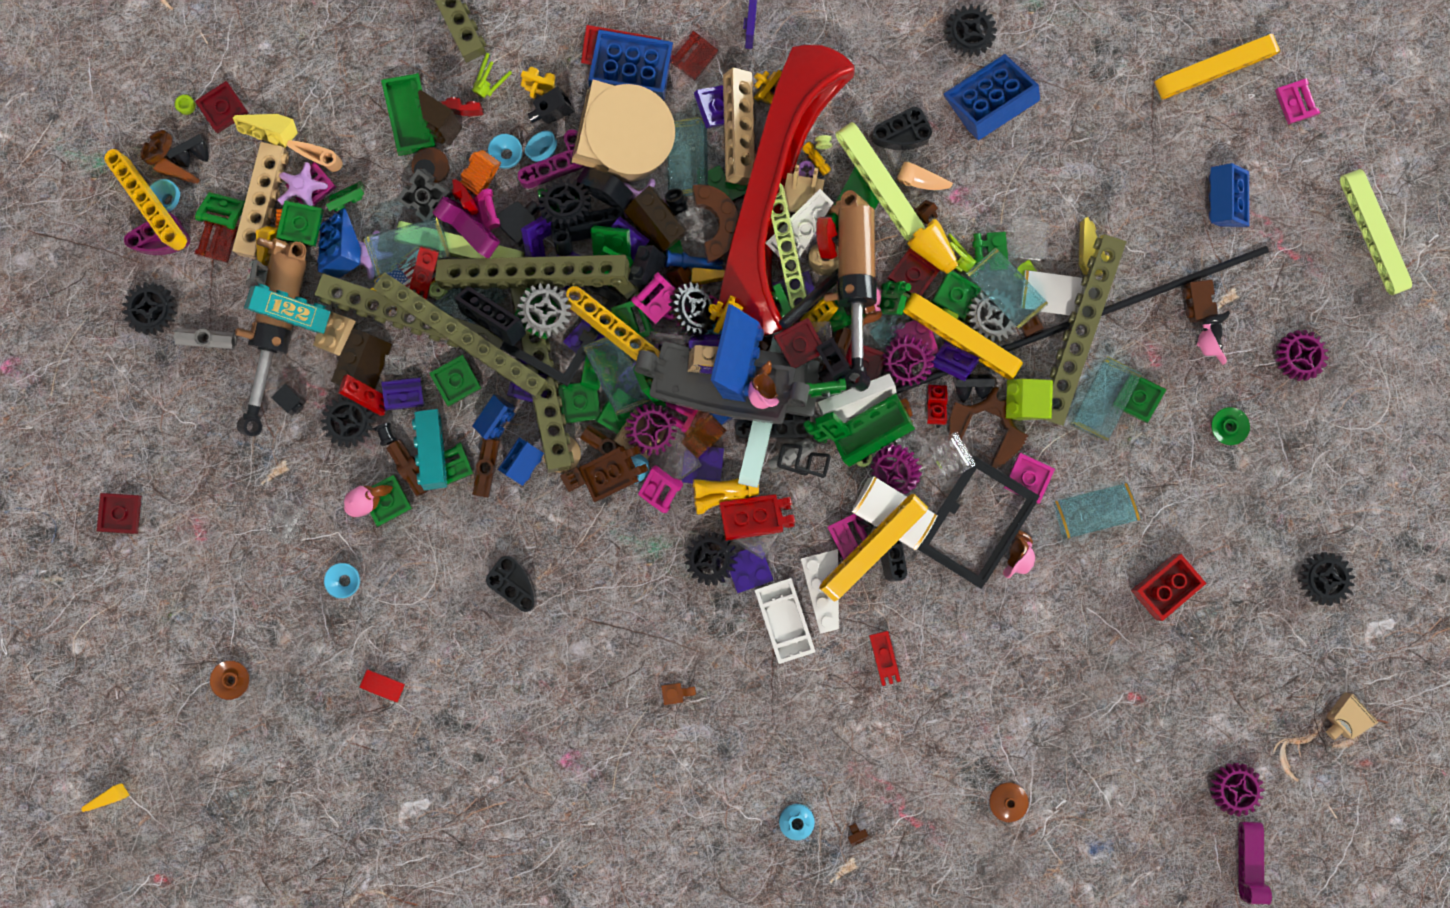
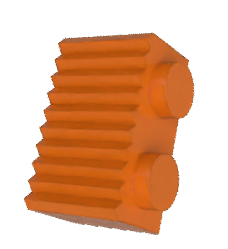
M484 150L474 152L470 156V165L463 170L460 176L462 178L460 182L476 196L482 190L489 187L501 165L500 161Z

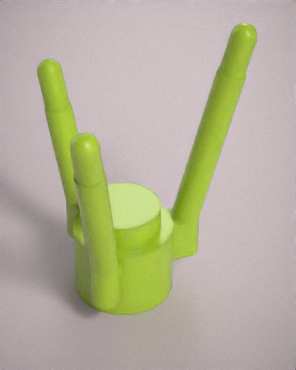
M486 53L472 89L475 94L482 98H485L486 95L491 97L492 93L512 74L509 71L492 88H489L491 84L486 81V78L493 66V61H490L484 72L489 53Z
M949 233L948 237L952 240L949 244L960 255L956 261L959 265L955 269L960 273L963 270L967 273L975 265L976 260Z

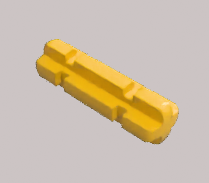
M807 142L802 148L803 151L809 154L808 157L816 168H819V172L823 176L827 175L831 171L830 166L827 163L825 164V160L817 149H814V145L811 142Z

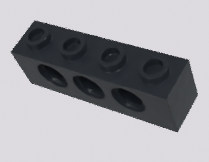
M467 286L454 298L463 315L511 346H514L526 335L520 318L471 287Z

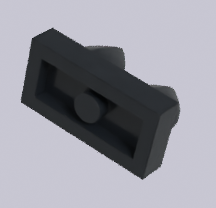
M203 133L198 134L170 149L167 155L169 158H173L179 165L189 167L190 154L188 149H190L198 159L207 162L209 153L205 143L206 138Z
M970 374L967 376L966 381L953 377L957 395L963 403L969 398L973 387H975L976 393L981 399H984L989 394L991 387H995V378L992 374Z

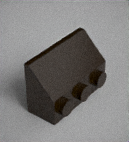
M419 90L418 96L423 120L427 124L426 128L430 130L434 140L441 145L446 143L450 146L461 131V124L450 108L424 91Z
M648 186L633 199L624 211L640 233L650 240L648 243L654 245L663 254L689 233L654 187Z
M352 328L331 382L341 386L343 377L348 374L369 387L376 389L393 344Z

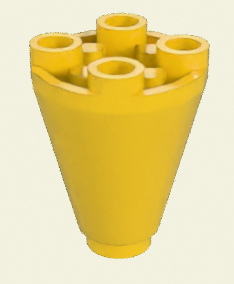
M936 218L927 225L926 229H918L913 234L914 237L907 243L913 251L946 274L958 266L952 247Z

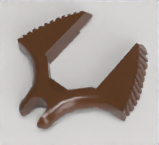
M999 387L992 388L987 398L979 403L963 405L955 402L949 421L950 445H952V451L956 453L973 415L987 411L1000 417L1006 431L991 463V466L995 469L998 466L1002 467V464H1006V461L1008 462L1012 456H1015V453L1017 454L1023 447V444H1025L1026 437L1029 436L1020 431L1014 425L1012 419L1006 418L1007 396L1004 401L997 399L996 395Z

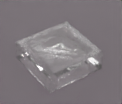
M385 355L384 374L405 375L406 356Z

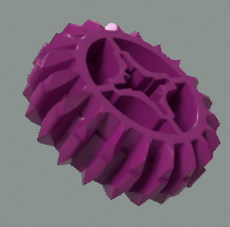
M1296 330L1293 333L1286 334V337L1281 338L1282 343L1277 344L1276 347L1280 350L1274 353L1279 355V358H1276L1275 361H1280L1281 365L1278 366V369L1283 368L1282 374L1284 375L1289 373V379L1295 378L1296 381H1301L1302 379L1307 381L1310 378H1316L1317 374L1323 372L1322 368L1327 366L1324 361L1328 360L1329 357L1325 356L1324 353L1328 352V349H1323L1326 342H1319L1321 336L1314 338L1315 332L1308 333L1307 330H1302L1301 332ZM1299 341L1306 343L1310 348L1305 347L1303 343L1300 344ZM1307 352L1301 358L1296 359L1300 354ZM1293 363H1297L1304 370L1297 368Z
M907 334L904 335V340L898 336L896 341L892 340L890 342L891 346H886L885 350L887 352L883 354V357L886 359L882 363L883 365H888L884 369L885 372L891 371V378L893 376L896 377L895 383L899 379L902 380V386L905 385L906 381H908L909 386H912L913 380L916 384H920V378L925 381L927 379L926 374L930 375L932 372L929 368L934 367V363L930 361H933L935 356L929 355L933 352V349H926L929 343L926 342L922 345L923 338L921 337L916 341V335H912L911 340ZM904 347L903 356L894 358L895 351ZM911 347L917 349L921 354L913 353ZM907 356L910 357V359H912L910 365L909 363H907V361L905 362ZM924 362L923 368L913 374L914 365ZM896 366L903 367L905 373L901 372Z
M654 403L650 404L649 409L647 404H643V411L636 407L635 409L638 414L630 413L633 420L626 419V422L631 423V426L624 427L625 430H630V433L625 434V437H632L628 444L636 443L634 447L638 446L640 448V454H644L647 449L648 456H651L652 450L655 455H659L658 448L665 452L666 448L664 445L672 446L668 440L676 439L674 436H671V432L677 433L676 429H671V426H675L676 422L669 421L674 416L672 414L666 416L669 411L668 409H664L661 412V405H658L655 410ZM650 413L660 416L664 423L655 424ZM644 416V426L636 430L638 421ZM650 424L652 427H657L652 431V435L649 432H643L649 429ZM665 429L664 437L657 443L658 433ZM647 435L651 445H644L637 436Z
M891 444L883 447L882 450L876 453V456L872 459L874 463L870 467L874 469L871 475L876 476L877 479L898 492L908 494L920 482L919 477L922 475V472L919 469H921L922 465L916 463L919 461V458H914V452L909 453L908 447L902 449L901 444L897 446ZM887 457H894V458H897V460H896V461H894V460H892V459H891V460H888V459H886V458H887ZM896 479H898V480H904V481H906V482L900 483V482H896L895 480H896Z
M1234 762L1233 766L1227 763L1226 769L1219 767L1221 773L1215 772L1216 780H1210L1211 783L1215 784L1209 788L1215 792L1211 795V798L1216 799L1214 804L1220 806L1221 811H1227V814H1235L1238 817L1241 816V813L1248 815V810L1255 812L1254 805L1261 806L1257 802L1258 799H1264L1260 795V792L1265 791L1264 788L1259 787L1264 783L1258 779L1260 775L1256 772L1254 773L1252 767L1247 768V765L1243 763L1239 765V763ZM1236 775L1231 782H1226L1231 776ZM1245 777L1249 781L1250 790L1246 788ZM1230 787H1234V788L1238 787L1239 789L1243 790L1244 792H1241V791L1236 792L1234 789H1231ZM1224 788L1228 791L1229 801L1225 798ZM1248 796L1245 801L1240 803L1243 797Z

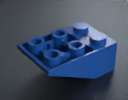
M343 208L321 223L319 230L320 240L318 243V272L338 279L360 265L361 260L360 244L348 213Z

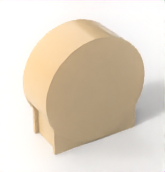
M592 80L590 88L587 89L571 162L612 174L624 183L636 182L648 177L668 157L674 144L675 124L668 106L656 93L645 87L634 84L614 86Z

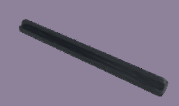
M838 268L779 320V325L783 329L789 328L837 284Z

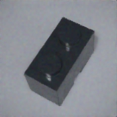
M654 245L639 246L628 281L642 291L654 279V275L659 270H663L667 256Z

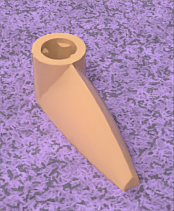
M288 140L286 146L300 155L325 166L331 172H338L342 168L343 162L341 158L332 150L299 141Z
M903 162L896 179L903 185L926 190L948 189L953 184L910 162Z

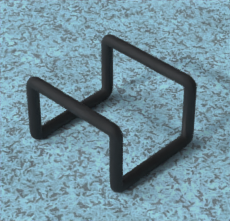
M782 444L777 462L779 468L804 476L811 474L821 478L826 477L831 459L830 454L811 452L805 469L799 467L803 450L802 445ZM785 447L799 448L794 466L795 469L781 465ZM813 456L827 457L823 474L810 470Z

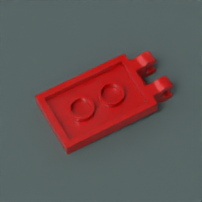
M776 494L719 502L725 540L783 532V527H794V515L783 517L781 511L791 509V498L777 499Z

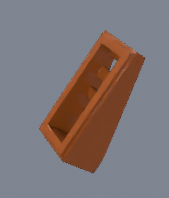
M165 158L156 163L154 167L156 172L164 176L196 184L200 181L191 173Z

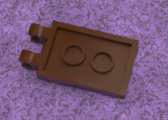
M624 446L618 447L579 467L594 502L639 482L637 476L649 471L646 464L635 467L631 457L641 453L638 446L625 450Z

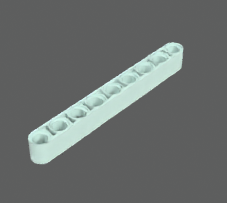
M773 337L770 352L782 353ZM752 422L738 484L758 487L773 423Z

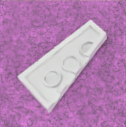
M821 189L791 217L799 259L816 233L817 219L819 217H826L834 204ZM785 223L779 229V232L785 233L788 230V224ZM774 234L766 244L780 258ZM789 241L784 242L782 245L783 251L789 252L792 249V243ZM790 260L786 265L793 270L796 262Z
M838 549L801 558L819 633L839 629V600L834 602L819 589L823 580L838 566Z

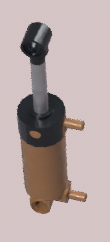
M848 190L843 193L841 200H838L836 205H832L827 213H836L838 215L837 292L825 294L824 300L826 302L838 300L840 306L851 308L852 367H850L851 371L846 373L845 381L851 388L862 392L868 389L871 382L866 372V367H863V308L871 307L877 302L875 210L857 193ZM860 376L859 382L855 383L856 379Z
M259 237L256 242L257 245L269 248L268 254L270 255L265 285L270 287L269 290L275 293L277 290L288 293L290 298L300 297L307 267L305 245L301 242L288 243L276 238L269 241ZM256 313L251 331L237 328L235 331L237 336L249 339V346L261 350L247 413H243V417L237 422V430L240 434L246 436H257L262 431L263 425L260 421L261 417L258 415L273 353H288L293 327L292 324ZM251 421L252 429L248 431L247 424Z

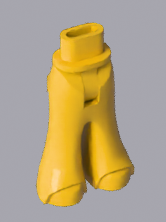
M693 479L696 514L705 513L708 509L719 505V502L745 499L747 496L748 498L759 495V484L755 488L738 484L739 479L728 481Z

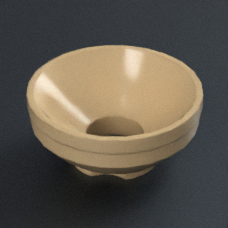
M816 243L809 251L808 264L816 274L827 276L838 268V256L829 261H823L820 257L818 244Z

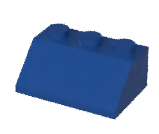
M1233 163L1211 167V173L1209 174V182L1211 184L1209 219L1211 223L1222 227H1249V171Z

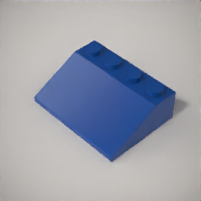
M599 30L588 79L589 88L592 80L614 86L634 84L653 91L664 101L673 42Z
M1004 54L945 92L944 97L967 130L979 141L1039 102L1040 92L1039 85Z
M728 304L711 381L723 399L746 402L750 380L755 375L756 368L754 363L755 359L759 358L760 348L758 346L759 341L763 340L764 329H762L757 320Z

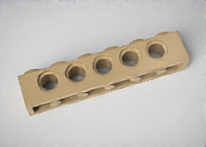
M731 68L723 74L726 182L745 186L749 183L756 156L754 151L752 72Z
M265 142L260 143L232 250L240 256L257 259L256 239L250 242V237L256 234L257 229L270 226L271 219L275 216V202L278 201L277 199L280 196V183L284 181L279 177V174L284 171L285 165L289 162L288 151L282 146ZM275 162V166L269 169V164ZM270 180L269 186L264 187V183ZM266 198L265 203L259 205L260 200ZM261 216L260 222L255 223L256 217Z

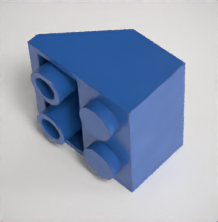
M493 394L472 427L486 440L499 438L505 430L503 427L506 422H510L516 414L514 411L517 407L498 394Z
M519 437L498 470L523 486L531 477L534 468L541 462L544 453Z

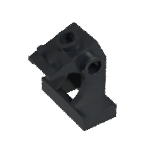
M833 337L816 347L827 367L818 373L823 383L839 381V379L845 378L846 373L851 371V366Z

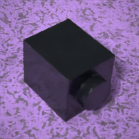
M284 384L271 397L282 409L291 415L301 412L304 408L303 405L306 403L287 384Z

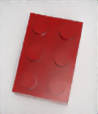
M1181 553L1169 557L1136 585L1131 592L1155 620L1163 621L1207 583Z

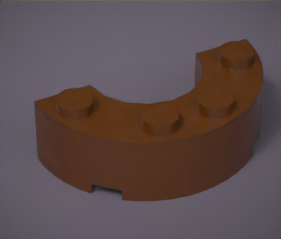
M693 185L692 194L695 208H705L711 211L718 222L717 234L703 245L706 261L709 264L719 260L730 250L739 216L734 203L724 192L709 185Z

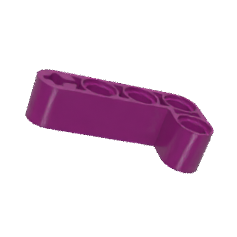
M571 129L564 134L567 151L519 170L517 176L522 187L531 189L585 168L583 165L571 162L575 143L571 144L568 141L572 137L577 138V130ZM566 161L567 165L565 167H558L559 162ZM543 168L550 169L545 175L540 173ZM527 175L529 176V179H530V180H528V181L525 180V176H527Z
M443 196L432 212L438 219L451 224L479 254L488 259L500 244V241L475 215H471L468 209L465 210L459 202Z
M1240 822L1238 826L1239 896L1248 904L1270 905L1272 902L1271 889L1264 884L1263 824L1261 822Z

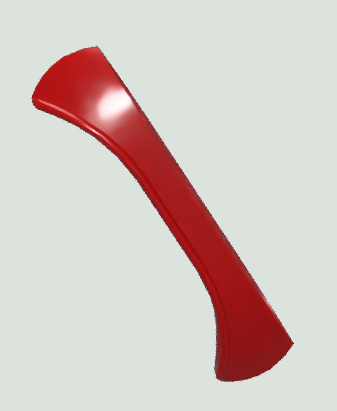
M822 45L792 47L786 60L758 147L733 236L719 301L723 303L722 309H724L730 295L735 297V303L743 307L742 311L760 323L762 329H764V336L780 332L783 329L779 325V320L782 317L772 295L773 251L766 244L775 234L771 214L776 196L780 191L779 185L781 183L785 188L787 173L794 174L795 165L806 136L817 117L855 74V67L848 58L836 50ZM781 204L775 206L774 212L776 214L783 212L780 211Z

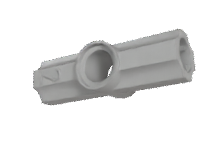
M177 328L174 332L176 345L204 347L207 349H235L237 345V338L234 332ZM208 334V341L203 343V337Z

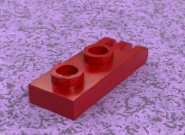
M420 246L409 289L412 291L416 290L418 295H420V292H423L422 297L427 300L439 251Z
M348 374L343 377L338 393L380 416L385 415L386 411L384 410L382 393Z
M883 631L869 635L881 685L886 686L884 679L886 677L888 678L889 685L893 684L892 676L894 675L896 682H901L889 632Z

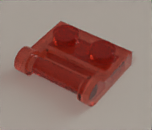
M692 31L689 39L675 56H671L670 63L695 81L718 54V49L699 34ZM694 43H698L699 45L683 63L681 59Z
M204 221L203 224L205 226L201 240L194 254L228 263L238 227L236 226L232 230L224 225ZM216 227L210 249L206 251L212 228Z

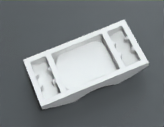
M789 578L756 589V597L778 664L814 653L815 649L792 579Z

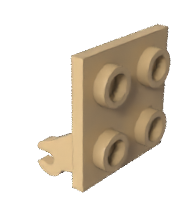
M797 164L795 165L794 174L787 173L784 190L790 213H796L819 189L823 191L825 180L817 179L819 168L814 169L813 178L799 176L800 165ZM781 204L780 211H784L783 204Z

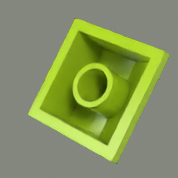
M1007 380L1006 418L1019 421L1052 419L1053 380Z

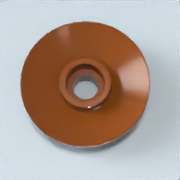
M224 661L218 664L211 673V689L221 699L233 700L239 698L246 692L249 686V673L237 661ZM231 676L235 678L234 683H231L229 681V678Z
M1003 783L992 791L989 804L992 813L999 820L1015 822L1026 814L1029 801L1022 787L1014 783ZM1009 800L1014 802L1012 807L1007 806Z

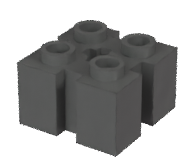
M417 169L409 180L412 186L405 187L396 200L408 209H417L415 214L426 223H432L436 219V216L432 213L443 196L451 198L453 195L452 189L444 183H435L436 177L427 170ZM424 192H427L428 194L427 199H425L426 196L424 195Z

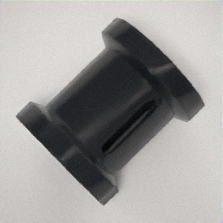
M390 422L374 428L380 437V446L390 445L397 441L396 437L392 434Z

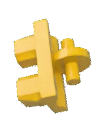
M531 66L527 71L523 70L521 73V87L530 91V98L535 99L537 94L542 96L555 88L554 74L546 73L544 77L539 76V70Z
M780 70L774 71L768 79L766 78L769 76V72L765 71L763 74L756 73L754 78L757 82L754 86L759 91L753 98L756 101L761 100L770 105L774 96L770 89L772 87L776 89L782 72Z
M730 295L724 309H722L723 303L721 301H718L716 305L711 304L709 306L710 319L715 320L716 317H719L713 332L719 334L720 330L722 331L728 304L737 307L741 311L743 310L742 306L735 303V297Z

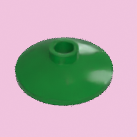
M1227 407L1219 410L1214 415L1211 422V430L1214 437L1220 443L1237 445L1247 438L1250 431V422L1246 414L1240 409ZM1226 424L1231 426L1230 430L1226 429Z

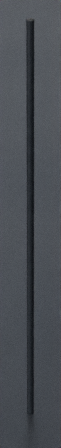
M1263 246L1104 307L1101 316L1269 253V249L1267 246ZM1068 321L1001 346V348L1007 352L1067 330L1070 323ZM942 370L935 371L930 375H926L927 379L925 381L920 378V384H916L913 380L912 386H909L908 382L904 386H896V394L949 374Z

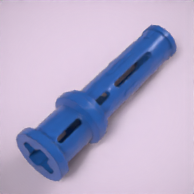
M666 250L665 256H667L664 264L665 267L677 266L683 269L691 267L722 270L723 266H717L723 264V260L707 264L706 258L688 256L686 252L679 254Z

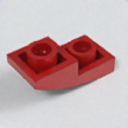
M449 97L445 101H441L455 115H484L480 102L469 101L465 103L466 105H463L460 98Z
M457 179L452 180V194L456 200L459 199L465 210L468 209L471 215L479 213L476 202L463 184Z
M819 217L817 219V244L821 258L833 259L838 256L836 245L832 241V238L837 236L836 226L831 217Z
M928 384L927 424L946 425L948 393L947 386Z
M366 669L359 688L398 702L405 684Z

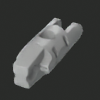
M808 438L796 443L803 447L800 460L815 450ZM787 448L784 450L781 465L788 467L794 465L799 448ZM779 454L768 461L771 473L773 474L785 470L777 466Z

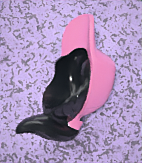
M1229 311L1205 317L1203 320V331L1200 333L1197 346L1200 347L1205 356H1216L1222 365L1227 362L1222 352V322L1228 318Z

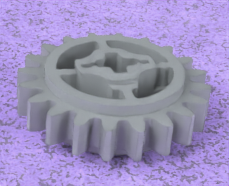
M540 283L538 290L531 286V293L525 290V297H520L519 299L523 304L517 305V308L522 310L518 312L517 316L523 317L521 320L522 324H527L525 331L531 328V335H534L537 331L539 332V338L542 337L543 333H546L547 338L551 336V332L555 336L558 335V329L563 331L565 329L563 324L568 325L569 320L566 318L571 316V313L567 312L571 305H565L569 298H562L564 291L556 293L557 286L553 290H550L549 284L543 289ZM542 297L540 303L530 304L533 299ZM550 299L555 301L559 309L551 304ZM542 307L546 308V314H543ZM529 312L537 317L539 323L532 319ZM559 317L555 323L546 325L549 318Z
M987 290L984 291V294H977L978 298L972 299L973 304L968 305V308L972 311L966 313V315L971 317L967 323L973 324L971 327L973 330L976 329V332L992 342L994 339L996 342H1000L1001 338L1003 340L1007 339L1008 335L1014 333L1011 328H1015L1018 325L1013 321L1018 320L1019 317L1014 316L1018 309L1012 308L1015 302L1009 303L1010 296L1004 298V292H1000L997 295V290L992 292ZM989 302H994L998 304L1000 307H996L993 304L990 305ZM983 307V309H982V317L980 318V311H981V308ZM997 313L992 319L988 320L992 314ZM984 325L991 326L992 328H995L996 331L990 330L986 328Z

